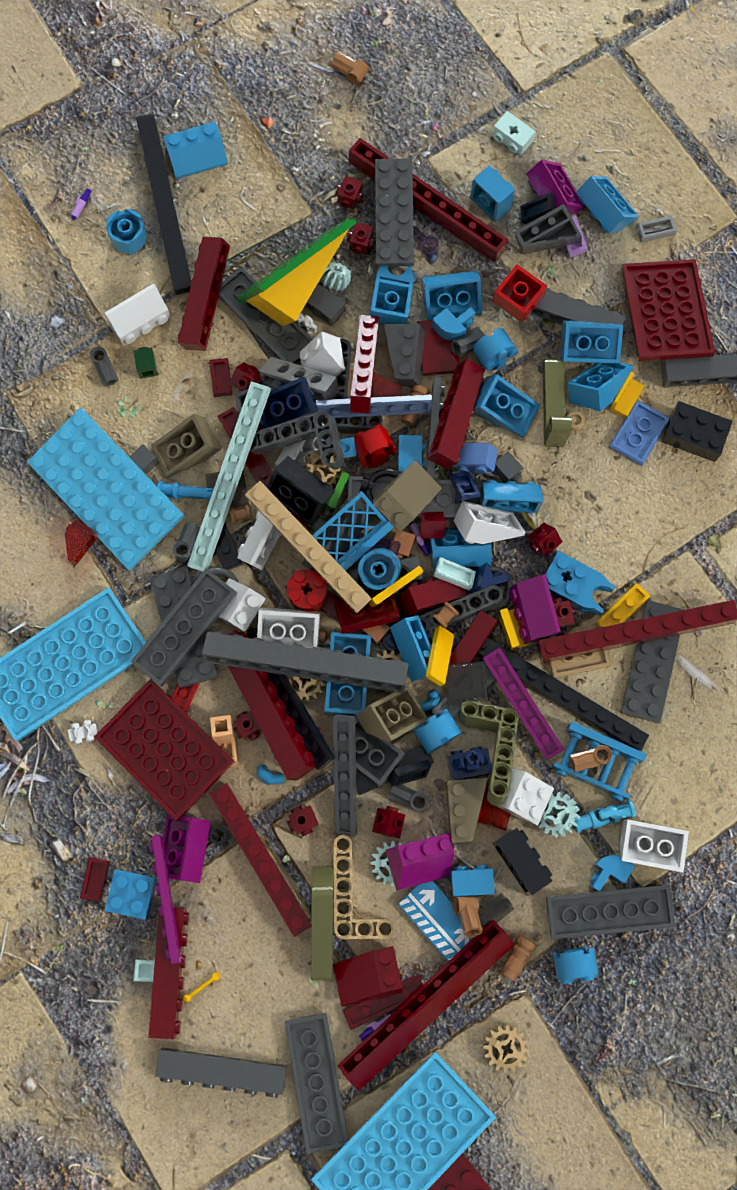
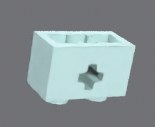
M507 111L494 125L492 136L497 142L507 146L511 152L521 156L533 143L536 131Z

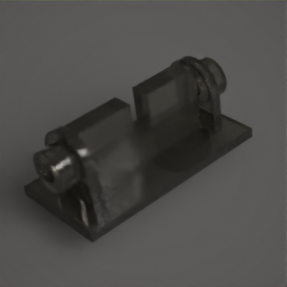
M502 892L478 911L482 930L492 920L498 923L514 910L511 902Z

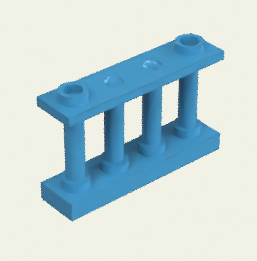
M575 722L569 723L566 732L570 733L571 739L561 763L555 762L551 766V768L555 769V773L563 777L569 775L612 794L611 798L622 802L623 800L630 799L631 795L625 793L624 790L634 765L644 762L647 754ZM581 739L589 741L588 744L590 746L588 750L604 745L612 751V759L603 765L598 780L586 776L589 769L574 773L572 769L568 768L569 755L574 753L576 745ZM621 755L626 757L627 763L617 788H613L605 783L616 756Z

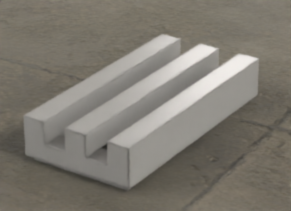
M672 216L640 222L636 225L641 242L668 237L677 233ZM669 222H670V224H668V225L655 226V225H660V224H664V223H669ZM655 226L654 228L643 230V228Z

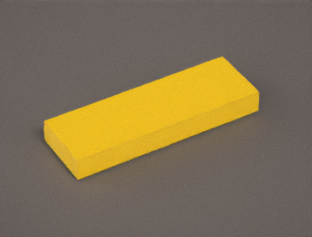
M420 565L369 601L371 607H375L422 574L423 570Z
M636 583L595 624L600 628L624 623L651 596Z
M441 625L435 627L425 676L439 686L444 685L446 682L454 634Z

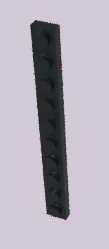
M487 638L477 654L478 657L483 659V657L500 647L524 685L620 743L639 751L642 750L649 737L647 733Z

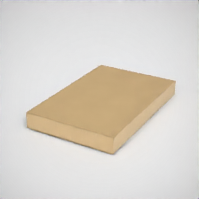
M605 650L549 662L552 677L559 678L611 666L608 651Z

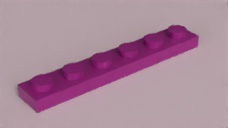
M499 647L483 657L545 758L549 760L564 751L560 741L502 649Z
M155 835L152 836V842H149L151 855L154 854L155 863H152L153 873L158 875L159 883L156 884L157 896H161L162 904L159 905L160 917H164L165 926H162L163 937L168 940V947L165 948L167 961L171 960V964L182 963L163 837Z

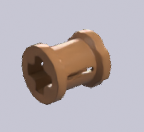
M245 504L243 507L229 508L233 524H236L237 521L252 520L249 504Z
M445 602L444 608L437 615L434 614L433 617L444 628H447L448 622L455 615L458 616L459 612L448 602Z

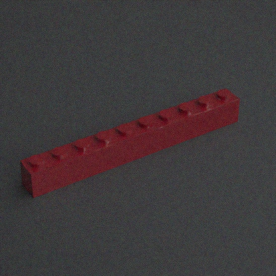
M361 138L349 150V163L374 180L375 159H391ZM412 174L413 207L495 263L506 250L508 239Z
M734 600L542 639L538 641L537 649L541 664L734 624L737 621V608Z
M492 920L480 935L475 936L337 1065L346 1079L360 1091L515 945L507 933Z

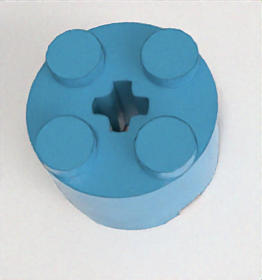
M125 209V211L119 212L118 210L109 216L106 222L107 233L111 244L116 250L133 255L144 246L147 233L143 220L136 211Z
M503 328L493 330V335L490 337L486 334L473 347L475 356L486 371L494 368L497 370L502 369L509 358H513L518 354L516 346Z
M376 548L366 553L358 566L359 575L363 583L375 590L391 586L400 575V559L394 552L386 548ZM381 564L384 571L378 573L376 566Z
M447 709L438 713V718L436 715L428 718L425 721L426 723H424L425 726L421 724L413 729L428 754L461 734L459 727Z
M586 947L563 950V953H560L559 956L558 952L552 953L557 980H560L561 984L573 983L575 978H581L582 981L594 980L596 974L599 973L594 947H590L589 951H587Z

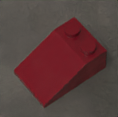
M393 946L373 950L333 964L341 1007L403 993Z

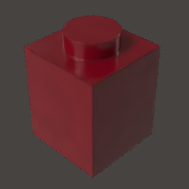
M420 512L421 539L444 538V531L448 530V519H444V512Z

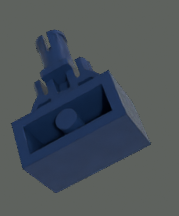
M482 746L470 748V751L465 753L462 750L451 752V756L447 757L451 780H464L490 775L491 761L488 748L482 749Z

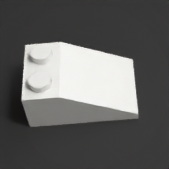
M462 501L453 520L464 540L470 544H486L524 536L526 533L512 512Z

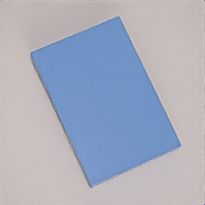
M637 400L609 448L642 466L670 418Z

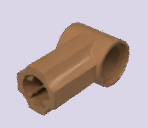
M341 52L335 54L331 63L332 68L345 74L348 80L355 85H359L369 72V67L364 61L359 59L355 61Z
M601 745L591 750L569 755L570 767L574 773L594 767H601L612 759V751L607 746ZM597 752H601L604 755V761L598 759Z
M455 896L453 899V911L455 915H459L464 935L467 938L480 935L483 930L478 915L479 902L477 896Z

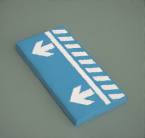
M433 881L417 885L398 903L399 907L447 961H450L473 939L467 938L464 935L459 915H455L453 911V903Z

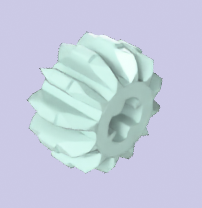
M333 261L329 263L319 281L329 289L343 291L350 283L351 271L346 266H342L341 263L338 264Z

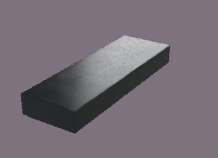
M224 523L215 550L222 567L231 570L241 566L242 562L237 558L238 552L226 523Z

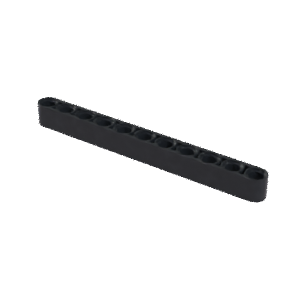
M154 113L137 116L136 120L175 295L189 293L191 277Z

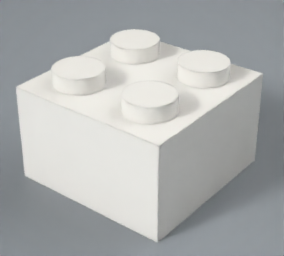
M512 768L508 794L504 803L497 807L524 822L538 826L554 788L526 771Z

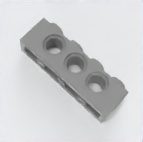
M270 357L259 371L262 385L273 389L305 376L315 402L316 400H332L339 391L336 376L282 359Z

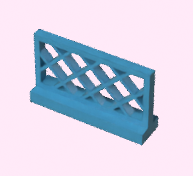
M360 491L314 532L312 536L315 539H322L323 548L325 547V539L336 540L335 552H327L335 554L336 562L346 571L394 527L384 518L366 495ZM360 498L366 503L365 511H355V502ZM344 512L351 513V525L340 524V516ZM355 513L365 514L364 525H354ZM368 514H376L381 521L375 526H368ZM328 526H337L336 538L325 537ZM340 526L350 527V538H339ZM354 527L364 528V536L361 539H353ZM339 540L349 541V549L346 552H338Z

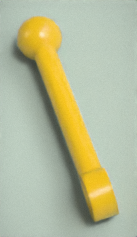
M214 972L212 977L190 994L184 995L183 1001L185 1003L190 1002L194 995L211 982L219 980L220 973Z

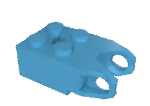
M388 266L380 267L377 271L369 315L379 316V324L407 323L414 281L411 271L412 266H407L402 275L391 274Z
M560 551L556 553L545 574L552 598H562L563 602L570 601L575 609L601 616L604 610L594 601L592 597L593 591L601 590L613 593L616 588L602 573ZM564 577L568 578L567 582L563 581Z

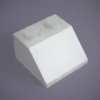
M321 331L300 351L301 365L303 367L336 377L345 370L339 337Z
M229 578L226 584L233 588L237 595L218 618L239 632H245L266 598L251 588Z

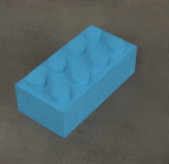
M331 632L330 651L340 650L346 654L359 653L370 657L371 635ZM327 682L324 715L356 717V714L366 707L367 688Z

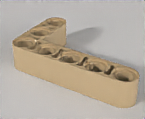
M346 835L338 836L334 840V932L336 936L340 939H386L391 937L395 928L390 920L353 919L352 841ZM341 839H345L349 843L348 849L344 851L339 850L337 847V843ZM340 860H346L349 863L347 871L342 872L338 870L337 864ZM340 881L348 882L349 890L346 893L338 891L337 885ZM340 902L348 903V913L341 914L338 912L337 907ZM341 923H346L349 926L350 930L347 935H340L337 928ZM361 923L369 924L370 932L367 935L359 933L358 927ZM382 923H388L391 926L389 934L383 935L380 933L379 926Z

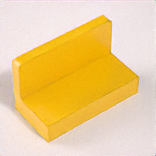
M632 371L610 408L611 411L625 419L645 386L632 379L634 375Z
M505 608L499 611L498 617L509 650L512 651L531 645L532 643L524 645L523 640L520 638L519 624L514 616L515 609L508 610Z

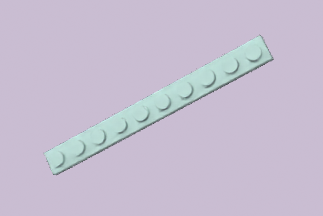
M254 382L250 383L187 565L190 568L199 569L202 572L205 569H209L271 390L267 386Z

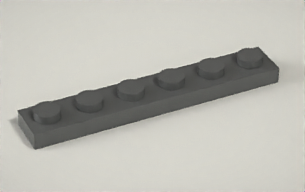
M434 377L432 386V408L429 422L427 457L439 423V413H442L443 402H440V396L444 397L445 385H441V377ZM427 458L426 472L437 482L438 471H435V465L438 464Z
M334 715L335 834L355 837L357 835L355 716Z

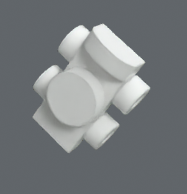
M300 313L296 320L302 328L306 327L307 334L316 333L317 326L313 324L312 318L308 315L303 316Z
M91 720L83 721L82 727H79V723L71 724L72 729L68 730L70 742L74 741L75 745L83 743L82 739H86L87 742L93 741L94 736L98 733L96 723L91 724Z

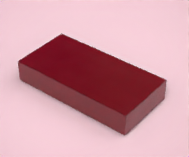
M228 358L209 360L214 397L233 395Z
M89 857L80 899L102 901L110 861Z

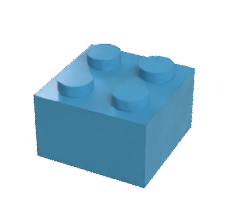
M489 165L473 178L470 198L496 222L511 209L515 190L510 182H506L500 173Z
M115 869L105 911L149 920L158 878Z

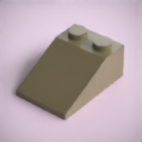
M196 414L191 415L151 444L166 477L173 476L206 461L221 450L207 419Z
M414 460L373 499V505L401 532L416 518L442 487Z

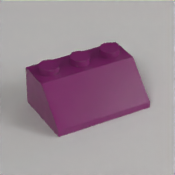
M541 159L526 173L530 186L537 193V198L549 193L554 194L555 207L557 208L564 204L570 215L586 208L580 202L577 191L561 163Z
M545 574L516 583L509 588V597L514 605V616L518 621L519 635L524 645L551 638L561 632Z
M167 815L163 843L169 879L200 883L211 821L183 816L179 821H176L171 815Z
M449 833L386 849L396 891L450 876L455 853Z

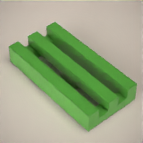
M344 471L326 508L331 513L334 511L349 477V474Z

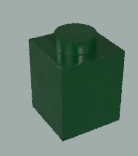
M141 347L133 351L140 379L159 376L152 347Z

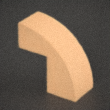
M231 716L210 718L213 740L235 761L230 767L239 766Z

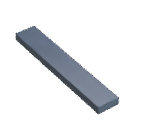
M432 395L371 398L370 414L350 413V399L316 400V407L318 412H327L334 418L431 413Z

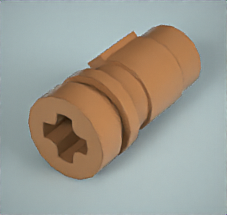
M413 385L409 396L429 395L430 391L423 386ZM402 414L400 421L408 426H415L420 414Z
M518 935L517 943L513 946V950L507 957L500 972L513 981L516 980L518 974L522 971L527 958L531 957V951L534 952L537 946L521 935Z

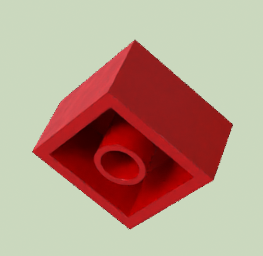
M516 264L495 290L492 302L523 323L544 297L548 285Z

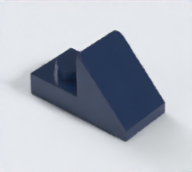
M470 472L451 473L450 480L455 489V504L462 503V501L474 502L480 497V492Z
M485 563L476 569L473 586L469 591L470 594L492 585L500 586L510 581L509 573L500 575V572L492 574L489 564Z

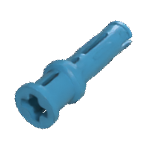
M159 481L157 487L167 497H173L174 500H178L180 497L210 500L214 488L182 486L178 482L167 484Z

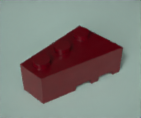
M435 578L426 580L424 584L418 585V583L408 585L407 590L395 599V602L401 613L400 618L403 620L415 614L421 616L426 614L425 611L444 606L445 602L451 603L468 595L462 587L442 579L435 580Z

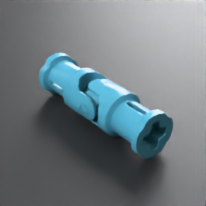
M629 799L626 803L615 806L612 804L607 806V808L588 811V814L580 816V819H575L578 826L573 827L575 832L579 834L582 830L589 828L597 829L610 823H617L623 818L630 816L634 818L636 817L635 808Z

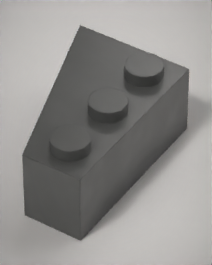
M564 204L514 232L515 238L524 254L582 242V235Z
M384 324L395 379L401 386L419 385L425 331L420 324Z

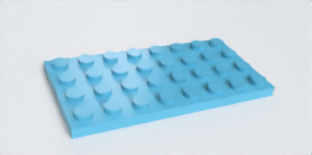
M81 407L27 461L130 571L185 516Z
M109 587L0 658V718L16 742L133 665L131 663L132 659L146 641Z
M435 1051L311 1180L320 1190H428L490 1125L496 1116Z

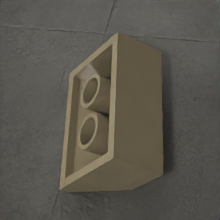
M408 685L405 686L404 693L394 692L356 714L366 733L387 742L405 734L428 719Z

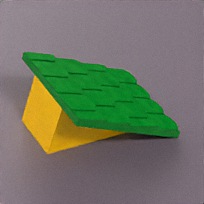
M347 218L326 230L312 243L296 252L289 260L279 264L267 276L253 283L236 301L240 304L245 301L249 302L282 326L295 322L349 228L358 222L353 218Z

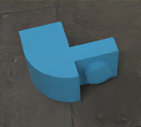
M470 307L456 318L446 308L432 319L431 327L443 339L453 341L466 334V329L474 323L476 312Z
M616 855L602 857L593 864V866L599 869V872L595 871L589 880L592 882L589 887L596 892H600L609 876L620 884L625 883L635 865L621 861V857Z

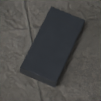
M549 193L521 205V222L528 224L556 208L555 195Z
M425 760L393 769L389 778L390 785L397 786L426 778L431 768L430 761Z

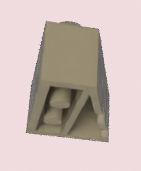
M488 778L446 781L449 833L452 844L473 842Z

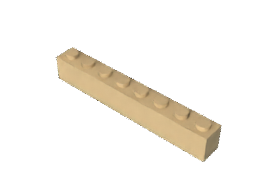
M261 481L245 494V497L355 613L360 611L371 600V597Z

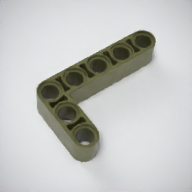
M562 359L543 360L545 447H565L572 429L571 416H565L564 362Z
M466 701L461 706L458 716L459 722L464 726L496 732L487 799L490 804L500 806L504 803L509 791L519 717L516 711L509 708ZM497 773L503 774L504 777L497 775ZM494 791H498L502 795H497L494 793Z
M313 866L311 981H332L334 866Z

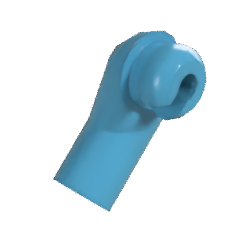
M438 690L429 691L428 696L430 698L419 703L424 712L434 709L441 700Z
M264 764L257 767L256 774L265 784L285 783L284 773L272 774Z

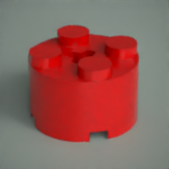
M381 424L374 426L366 432L360 431L354 436L356 454L363 468L365 466H368L369 469L381 466L389 461L388 457L391 454L394 456L397 452L388 431Z
M313 570L296 571L287 584V594L291 605L296 610L316 611L321 608L327 599L325 580ZM309 588L311 592H308L307 595L304 594V590Z

